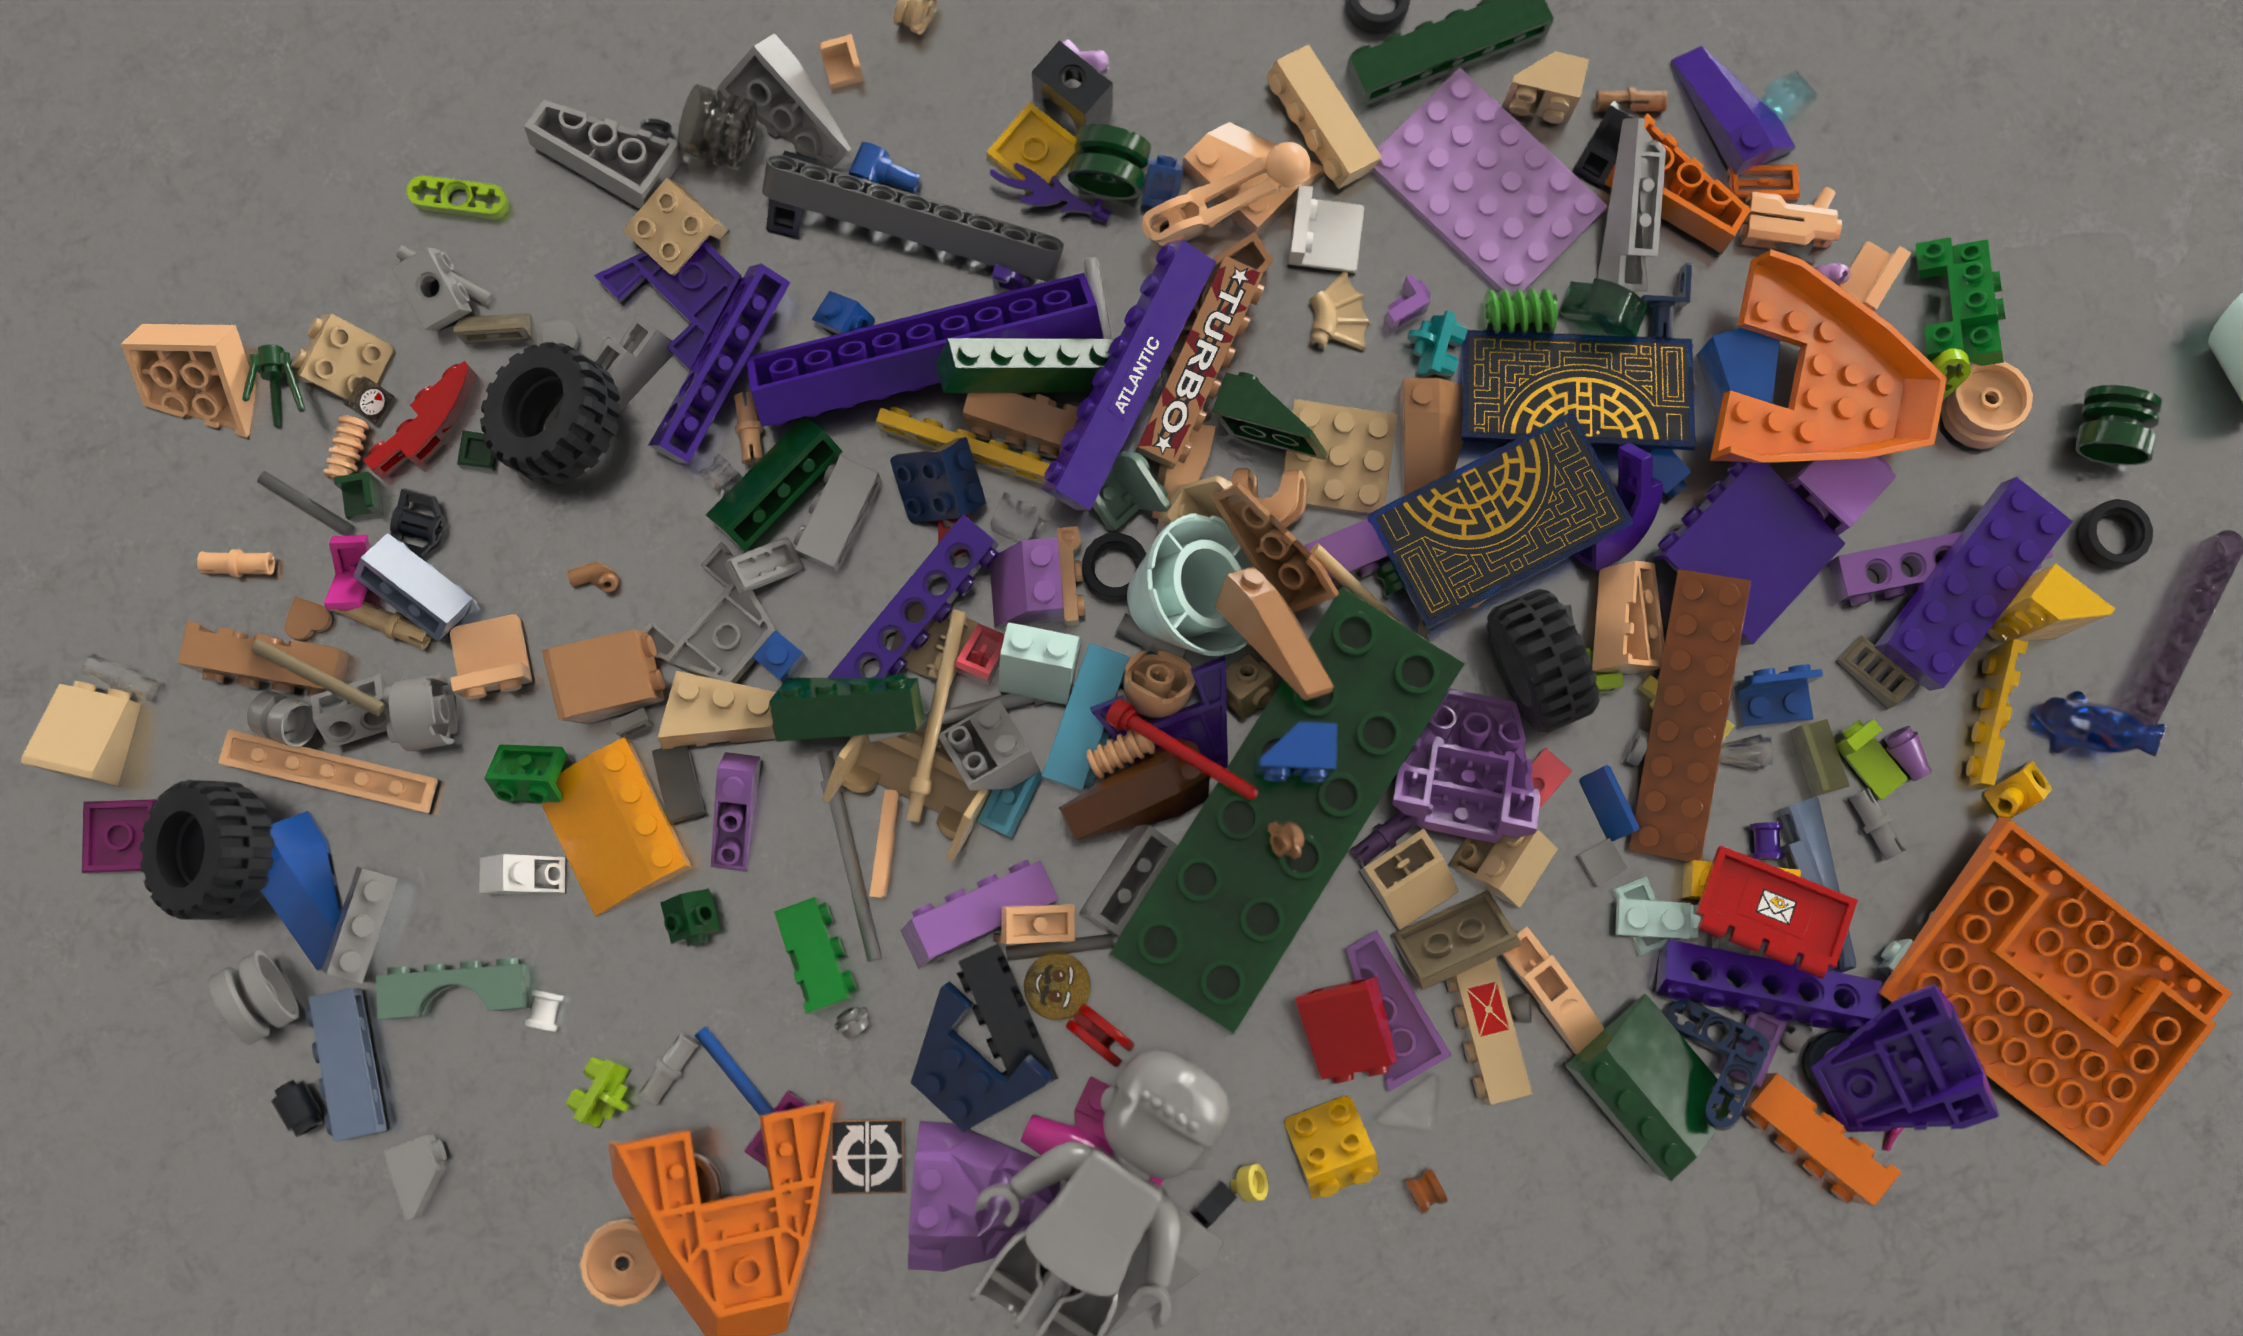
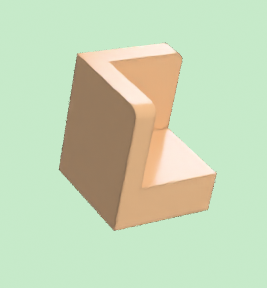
M852 34L819 43L831 90L864 81Z

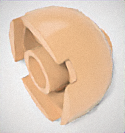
M1146 650L1132 656L1125 667L1123 685L1124 695L1127 701L1134 705L1135 711L1146 717L1158 719L1175 714L1186 707L1195 686V680L1191 674L1192 667L1186 660L1166 650H1158L1157 655H1146Z

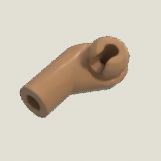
M592 562L567 571L572 587L591 582L603 592L609 593L614 591L619 585L617 573L601 562Z

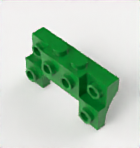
M1951 237L1915 243L1919 277L1947 276L1949 280L1953 321L1924 326L1928 360L1930 362L1933 361L1945 350L1960 349L1968 355L1969 362L1980 366L2004 363L1999 320L2006 319L2003 298L1996 299L1995 292L2002 291L2000 271L1993 272L1989 240L1952 245Z

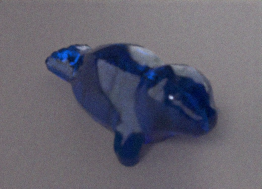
M2080 691L2072 692L2070 700L2064 697H2051L2039 704L2035 711L2037 719L2043 726L2057 736L2052 744V750L2057 753H2063L2075 747L2101 753H2123L2140 749L2156 757L2161 746L2160 740L2163 739L2166 731V725L2164 724L2144 726L2123 710L2103 704L2091 703Z

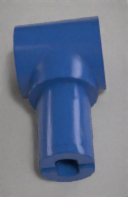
M862 142L848 175L881 185L887 183L914 194L920 180L919 173L894 164L893 159L889 158V153L878 145L870 142Z

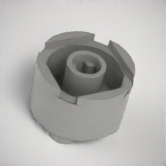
M435 674L396 681L392 686L384 688L383 697L386 706L389 708L391 722L387 723V735L392 743L398 742L408 752L453 744L455 740L451 739L450 735L458 731L457 706L454 695H446L443 686L449 684L443 675Z

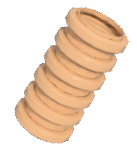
M343 415L338 417L337 422L340 425L335 427L334 430L337 436L331 440L334 447L329 448L328 453L331 457L325 461L328 468L323 469L322 472L326 478L334 480V477L349 475L357 471L358 467L355 463L360 461L361 457L358 455V452L363 451L364 448L361 445V441H365L367 437L364 434V431L369 430L367 422L351 416Z
M1130 729L1125 736L1122 734L1117 735V740L1115 741L1108 739L1106 745L1103 746L1100 743L1097 745L1096 750L1088 749L1086 757L1096 777L1102 779L1105 777L1104 773L1109 772L1113 774L1115 773V768L1123 769L1125 768V763L1133 764L1137 757L1142 760L1145 758L1146 753L1154 754L1156 747L1153 742Z

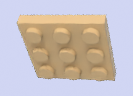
M1294 399L1292 412L1314 432L1328 453L1326 460L1286 450L1283 473L1288 470H1301L1306 477L1305 507L1371 517L1384 512L1397 414Z

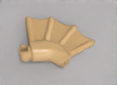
M1342 272L1324 291H1320L1309 299L1315 311L1310 342L1313 345L1315 342L1319 343L1318 348L1326 347L1328 340L1334 339L1360 350L1366 349L1364 334L1367 326L1370 325V320H1368L1362 308L1364 295L1355 290L1351 285L1347 272Z

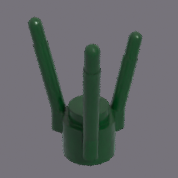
M271 344L258 347L256 354L249 355L250 366L242 400L245 402L249 401L256 373L258 372L262 379L270 382L273 425L279 428L281 421L278 380L282 378L284 372L299 412H304L305 406L290 364V353L284 352V349L278 345Z

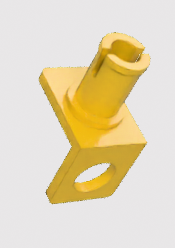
M2031 760L2018 773L1986 790L1984 796L1999 817L2011 819L2043 801L2052 791V786L2035 762ZM2033 775L2037 778V780L2039 781V784L2036 782V780L2034 779Z

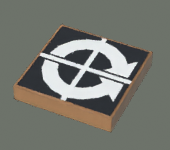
M904 1119L831 1120V1195L905 1193Z

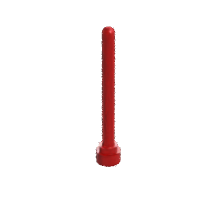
M1117 699L1108 710L1106 723L1117 730L1124 729L1128 731L1131 729L1246 799L1252 800L1257 797L1258 790L1255 786L1138 717V712L1135 711L1134 705L1124 699Z

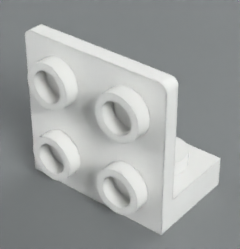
M1299 185L1288 264L1351 273L1356 272L1364 206L1312 199L1313 187Z

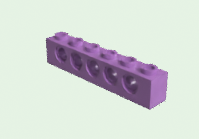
M1962 532L1837 556L1829 562V567L1838 603L1850 600L1851 606L1871 602L1872 596L1884 594L1885 599H1892L1906 595V589L1916 587L1919 589L1937 566L1935 556L1944 557ZM2050 550L2042 562L2053 557L2052 550ZM1902 562H1906L1912 567V577H1908L1902 572ZM2040 563V565L2037 567V569L2042 568V564H2041V563ZM1868 568L1873 569L1878 573V584H1875L1868 579Z

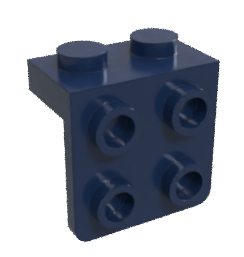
M967 437L956 438L936 450L897 454L890 459L907 517L911 522L957 519L962 514L966 516L986 504Z

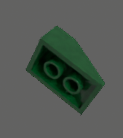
M1226 372L1212 412L1229 435L1326 460L1328 453L1314 432L1259 382L1256 376L1246 372H1239L1238 375Z

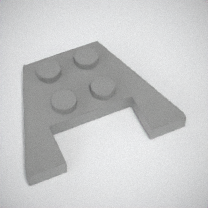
M720 542L700 566L724 585L726 589L679 642H675L652 621L642 631L647 632L655 643L657 653L654 658L704 677L736 683L755 662L753 656L776 628L753 590L741 595L739 594L724 565L727 559L733 558V555L724 543Z

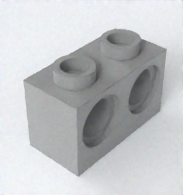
M381 674L348 684L385 703L383 691L387 685ZM329 691L311 696L313 721L329 749L387 730V723L391 722L389 708L386 704L382 714L376 716Z

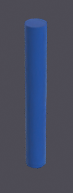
M705 1026L699 1030L694 1036L757 1114L771 1113L772 1107Z

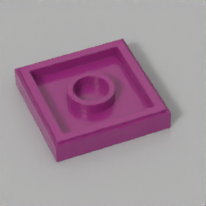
M156 799L83 802L82 873L141 872L140 862L143 861L142 852H140V842L144 839V832H142L144 822L150 818L148 812L152 805L159 801Z

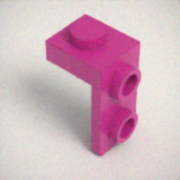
M368 535L332 536L329 547L336 574L324 600L325 609L350 611L360 608L368 588L355 579L353 575L360 557L370 549Z

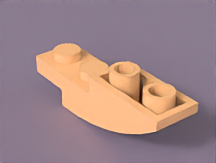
M1202 424L1199 432L1192 429L1187 442L1193 445L1184 464L1178 461L1173 469L1160 464L1157 482L1164 485L1168 493V501L1179 485L1201 480L1211 452L1216 426ZM1153 511L1152 518L1159 519L1162 512ZM1159 519L1157 529L1163 530L1167 525Z
M1524 927L1517 933L1521 946L1502 954V956L1540 1004L1539 1008L1577 1055L1605 1029L1554 956L1547 953L1528 927Z

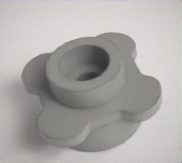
M853 1006L843 1011L837 1017L838 1022L834 1024L835 1031L842 1033L845 1039L862 1032L870 1024L866 1018L868 1015L866 1008L861 1007L857 1009Z

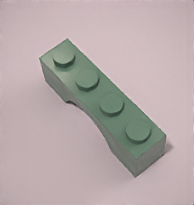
M518 958L496 959V966L482 967V961L460 962V969L446 970V964L424 965V972L410 973V967L387 968L388 975L376 976L377 1020L424 1017L430 1001L439 992L457 985L465 986L474 991L483 1001L487 1011L531 1008L530 966L518 964Z

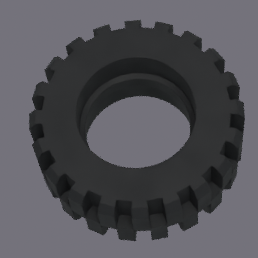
M544 342L540 344V347L538 345L527 347L524 349L523 354L516 353L508 359L510 363L506 367L501 366L495 373L498 375L493 383L490 382L486 389L488 396L486 400L482 401L481 412L484 413V417L480 418L481 430L485 433L483 435L484 442L498 461L532 481L535 480L540 484L547 485L566 483L569 481V477L573 479L579 478L586 474L585 469L588 467L594 468L600 462L598 459L603 452L607 453L611 447L609 441L612 435L616 436L619 427L616 424V419L621 416V405L617 403L620 400L618 388L614 385V379L609 372L569 345ZM564 393L562 406L556 419L546 430L538 434L539 423L545 409L556 397Z
M1536 589L1495 606L1487 616L1488 636L1493 647V654L1510 695L1517 702L1518 709L1521 710L1526 721L1531 724V727L1539 732L1549 733L1593 714L1599 704V688L1596 685L1595 671L1592 669L1591 659L1586 652L1581 635L1578 634L1575 628V623L1568 616L1563 604L1558 602V598L1548 590Z
M180 781L164 791L157 798L159 802L152 805L148 812L150 818L144 822L142 830L144 832V839L140 842V852H142L143 861L140 862L141 872L145 873L146 879L143 882L146 890L152 892L151 899L166 914L182 920L233 919L235 916H240L251 908L250 905L256 903L260 898V890L264 889L269 881L267 874L268 870L272 869L274 858H271V850L275 846L274 838L271 837L270 830L273 828L271 819L265 815L267 809L257 799L258 796L249 788H245L237 782Z

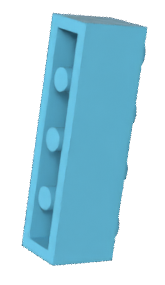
M1089 643L1042 773V780L1081 794L1085 786L1092 788L1096 775L1087 760V750L1090 748L1093 751L1096 750L1097 745L1100 743L1103 746L1106 745L1110 734L1104 732L1105 727L1093 715L1090 707L1117 697L1120 686L1124 687V671L1130 656Z

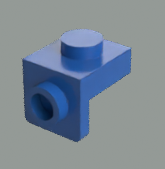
M829 291L812 320L822 328L841 334L872 326L875 318L858 301Z

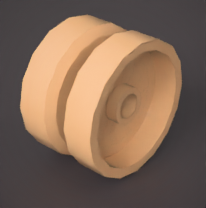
M2006 362L1985 366L1973 363L1970 366V376L1943 400L1941 417L1946 430L1952 437L1967 447L1978 449L1997 447L2006 441L2026 419L2032 409L2033 393L2029 381L2019 369Z
M622 1218L608 1221L596 1229L586 1242L580 1263L582 1280L589 1292L603 1303L616 1306L635 1304L650 1295L660 1281L661 1271L633 1219ZM625 1256L629 1259L630 1264L627 1269L624 1266L620 1269L615 1266L618 1257Z

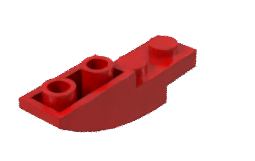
M465 361L461 364L450 366L443 373L440 381L432 387L427 386L419 391L415 396V401L410 404L418 416L401 423L396 429L395 435L387 441L377 443L370 449L369 456L363 461L381 479L406 458L418 467L436 450L456 425L467 405L477 374Z

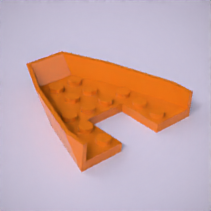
M1772 249L1752 259L1748 270L1737 327L1800 347L1788 408L1781 407L1731 390L1725 392L1722 398L1710 461L1766 463L1866 459L1935 445L1947 377L1889 322L1804 260Z
M822 1099L817 1100V1104L759 1115L770 1189L706 1203L700 1202L690 1131L684 1130L624 1143L608 1142L613 1180L665 1281L705 1336H769L786 1332L811 1249L834 1102Z

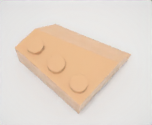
M1227 123L1207 133L1183 157V172L1198 187H1201L1242 169L1260 156L1267 157L1271 149L1277 144L1237 125ZM1310 161L1309 174L1299 185L1311 186L1325 173L1323 166ZM1266 172L1251 178L1214 198L1213 201L1217 205L1255 187L1269 178ZM1299 185L1294 187L1281 186L1279 192L1263 197L1229 216L1249 235L1256 232L1260 236L1296 201Z
M141 324L121 343L143 406L181 418L185 415L204 420L205 425L216 429L220 425L234 429L236 435L245 438L250 435L256 384L254 381L249 401H243L242 396L249 363L236 325Z

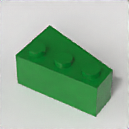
M812 897L774 911L786 952L789 954L795 970L793 972L797 984H800L805 1003H803L805 1013L815 1015L853 1001L852 992L857 990V986L851 971L844 972L840 958L845 956V952L839 937L832 938L828 924L833 923V918L827 903L820 904L818 898Z

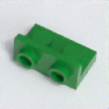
M499 744L484 779L495 796L505 802H560L563 795L556 782L568 755L563 747Z

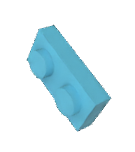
M1036 773L1011 789L992 790L977 822L1012 838L1042 778V773Z

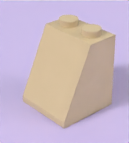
M74 680L73 687L59 684L22 755L20 763L56 773L118 786L142 704L129 700L131 693L109 688L108 693L103 694L95 692L96 685Z

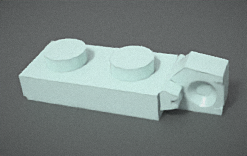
M1619 898L1616 902L1615 935L1683 940L1698 938V925L1701 917L1695 915L1697 905H1691V903Z

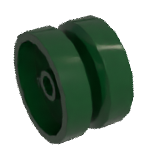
M1090 124L1078 129L1074 145L1075 152L1078 155L1071 159L1068 180L1075 187L1100 197L1120 200L1139 197L1145 180L1144 173L1141 170L1148 166L1151 144L1139 134L1121 127L1106 124Z

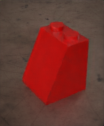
M1378 976L1309 990L1295 997L1321 1080L1332 1078L1333 1084L1347 1082L1354 1079L1353 1073L1367 1071L1368 1076L1388 1073V1066L1397 1062Z

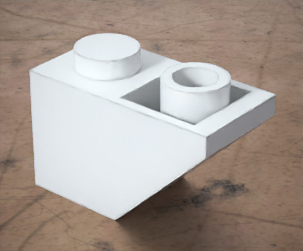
M510 854L480 857L479 893H565V857Z

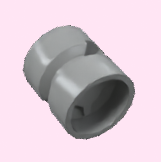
M266 691L255 697L248 708V726L258 736L270 740L274 739L276 742L290 747H300L305 745L316 732L317 726L313 721L312 705L307 702L290 698L277 692Z

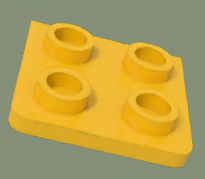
M1342 1096L1285 1119V1128L1303 1169L1312 1200L1318 1197H1330L1340 1189L1353 1184L1367 1183L1374 1176L1380 1174L1376 1153L1351 1097Z

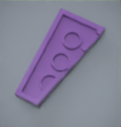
M1378 930L1346 947L1355 980L1378 976L1397 1057V1062L1388 1066L1389 1072L1384 1073L1390 1092L1447 1059L1452 1054Z

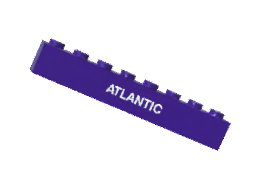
M1185 240L1168 242L1159 250L1156 256V262L1158 263L1152 274L1148 275L1140 287L1142 294L1137 304L1132 306L1127 312L1124 319L1126 325L1121 335L1116 337L1111 343L1108 350L1110 356L1105 366L1100 368L1094 376L1092 382L1094 388L1089 397L1080 404L1076 413L1078 419L1073 429H1070L1064 435L1060 444L1062 450L1057 460L1053 461L1045 472L1044 478L1046 481L1042 490L1075 510H1091L1216 264V261Z

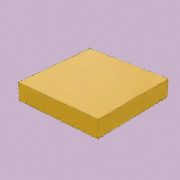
M1029 102L988 149L986 154L991 161L1014 179L1025 180V177L1013 168L1014 164L1018 163L1037 173L1050 186L1052 184L1051 178L1053 176L1058 177L1071 162V159L1077 155L1074 147L1076 137Z

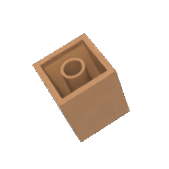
M632 629L541 650L559 720L588 725L665 700L662 691L665 689L664 677L660 670L657 669L654 656L657 653L656 646L652 637L647 632Z

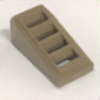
M1860 635L1838 658L1837 662L1888 709L1895 707L1918 682L1878 651L1873 643ZM1862 650L1867 652L1868 654L1858 665L1852 662ZM1875 660L1878 665L1869 674L1866 673L1864 669ZM1885 669L1889 675L1879 683L1875 679ZM1896 679L1900 684L1891 692L1887 688Z

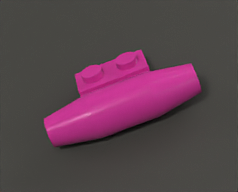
M1090 1076L1075 1108V1126L1032 1114L1020 1141L1040 1155H1043L1057 1145L1067 1142L1085 1143L1092 1148L1101 1146L1113 1154L1114 1150L1108 1145L1104 1135L1103 1121L1105 1111L1101 1107L1103 1093L1112 1086ZM1153 1176L1150 1178L1161 1186L1163 1179Z

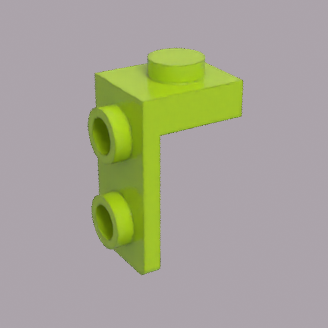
M1875 719L1863 724L1860 720H1857L1842 732L1845 737L1836 746L1876 798L1882 800L1906 782L1907 776L1876 740L1875 736L1883 729Z

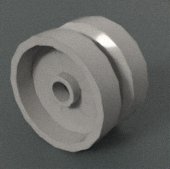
M260 950L254 951L240 959L238 970L226 967L209 978L211 995L224 1021L233 1033L248 1045L254 1044L270 1034V1024L276 1028H281L299 1018L297 1001L285 977L276 964Z

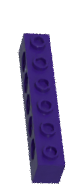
M762 263L749 266L648 446L677 463L690 462L790 285V281Z
M962 514L827 678H867L863 673V665L869 659H876L879 662V671L871 678H887L893 675H900L908 664V661L905 660L906 656L913 648L918 651L925 645L931 636L928 631L936 621L941 624L953 610V607L950 605L958 594L964 596L975 584L976 580L973 576L981 567L987 569L999 554L996 551V548L999 546L997 541ZM960 550L969 551L970 562L968 565L962 568L955 567L953 565L955 553ZM938 577L946 578L948 582L947 590L941 595H933L930 590L932 581ZM916 604L923 605L925 609L923 619L917 623L910 622L908 619L909 609ZM895 631L900 632L902 635L900 647L895 650H888L885 645L887 635Z
M1668 939L1659 953L1656 992L1667 994L1669 998L1674 1000L1693 999L1703 1001L1705 1005L1710 1007L1728 1006L1738 1008L1740 1012L1746 1014L1763 1012L1774 1015L1776 1019L1781 1021L1800 1020L1810 1022L1812 1026L1817 1028L1835 1027L1845 1029L1849 1034H1853L1879 1014L1882 1003V995L1878 993L1882 988V981L1829 970H1827L1824 978L1821 979L1799 970L1798 964L1789 966L1773 959ZM1692 972L1699 973L1704 981L1696 979ZM1727 978L1736 981L1739 988L1732 986ZM1763 985L1770 987L1775 995L1765 991ZM1798 992L1805 994L1810 1002L1802 999ZM1834 999L1842 1002L1846 1009L1839 1007Z

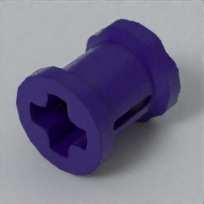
M1764 822L1750 824V830L1754 831L1755 853L1752 854V858L1759 861L1785 859V853L1781 852L1779 831L1783 829V823Z

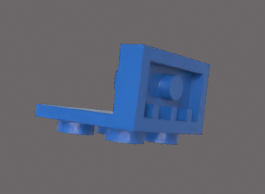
M1810 664L1789 667V671L1780 672L1779 674L1775 673L1774 668L1753 671V675L1745 676L1744 682L1734 687L1740 728L1812 720L1813 712L1808 684L1823 677L1822 669L1811 670Z

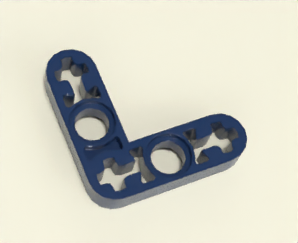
M1678 1000L1669 1008L1668 1020L1680 1035L1728 1057L1707 1102L1705 1115L1707 1122L1714 1129L1720 1131L1729 1130L1738 1122L1764 1066L1769 1052L1768 1040L1759 1031L1689 1000ZM1685 1010H1689L1690 1018L1699 1023L1701 1022V1016L1706 1017L1707 1019L1702 1025L1701 1034L1695 1033L1697 1025L1690 1021H1686L1684 1026L1678 1024V1017L1675 1013L1682 1014ZM1713 1024L1724 1025L1729 1032L1727 1039L1722 1042L1711 1040L1707 1034L1709 1027ZM1735 1031L1741 1033L1739 1036L1740 1042L1750 1045L1752 1040L1759 1043L1758 1049L1762 1051L1761 1054L1754 1052L1752 1057L1746 1055V1047L1736 1043L1735 1050L1729 1048L1733 1043ZM1733 1071L1742 1072L1748 1078V1084L1740 1090L1732 1089L1727 1084V1076ZM1720 1090L1732 1097L1728 1110L1732 1117H1724L1722 1121L1716 1120V1112L1712 1110L1714 1107L1720 1109L1725 1101V1095L1719 1094ZM1733 1098L1741 1100L1739 1103H1737Z

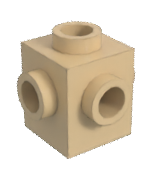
M1249 654L1239 662L1232 663L1226 669L1227 706L1242 719L1246 718L1257 708L1266 706L1273 696L1274 675L1271 669L1264 662L1258 663Z

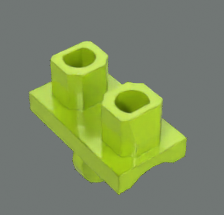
M595 1058L589 1059L584 1068V1076L593 1080V1083L588 1092L576 1088L571 1092L566 1101V1105L575 1113L573 1119L582 1124L586 1123L599 1128L604 1118L611 1120L616 1109L627 1112L630 1104L622 1100L628 1087L623 1085L630 1069L606 1059L605 1061Z

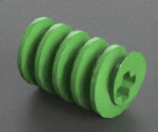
M1502 289L1497 298L1494 290H1487L1483 305L1484 329H1487L1488 324H1492L1495 333L1499 334L1502 324H1506L1509 333H1513L1516 323H1520L1522 332L1527 333L1530 323H1534L1536 332L1541 333L1543 324L1548 323L1550 332L1554 333L1558 318L1556 293L1552 296L1549 289H1543L1538 296L1535 289H1529L1526 296H1524L1521 289H1515L1511 297L1508 290Z

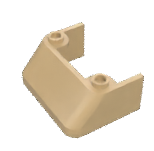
M926 729L872 743L868 742L867 735L852 736L837 757L822 800L829 803L841 785L854 793H863L873 790L877 783L890 790H896L899 794L910 799L912 792L908 791L911 777L916 775ZM938 738L929 778L932 781L930 795L925 796L924 806L940 813L936 824L946 837L953 839L946 857L947 860L952 862L969 836L991 790H969Z

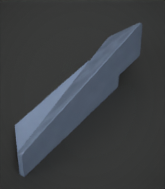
M1813 797L1779 809L1793 842L1780 847L1781 852L1785 853L1784 860L1787 868L1801 870L1802 878L1840 892L1819 799ZM1849 929L1837 966L1833 969L1828 968L1829 971L1843 973L1857 966Z

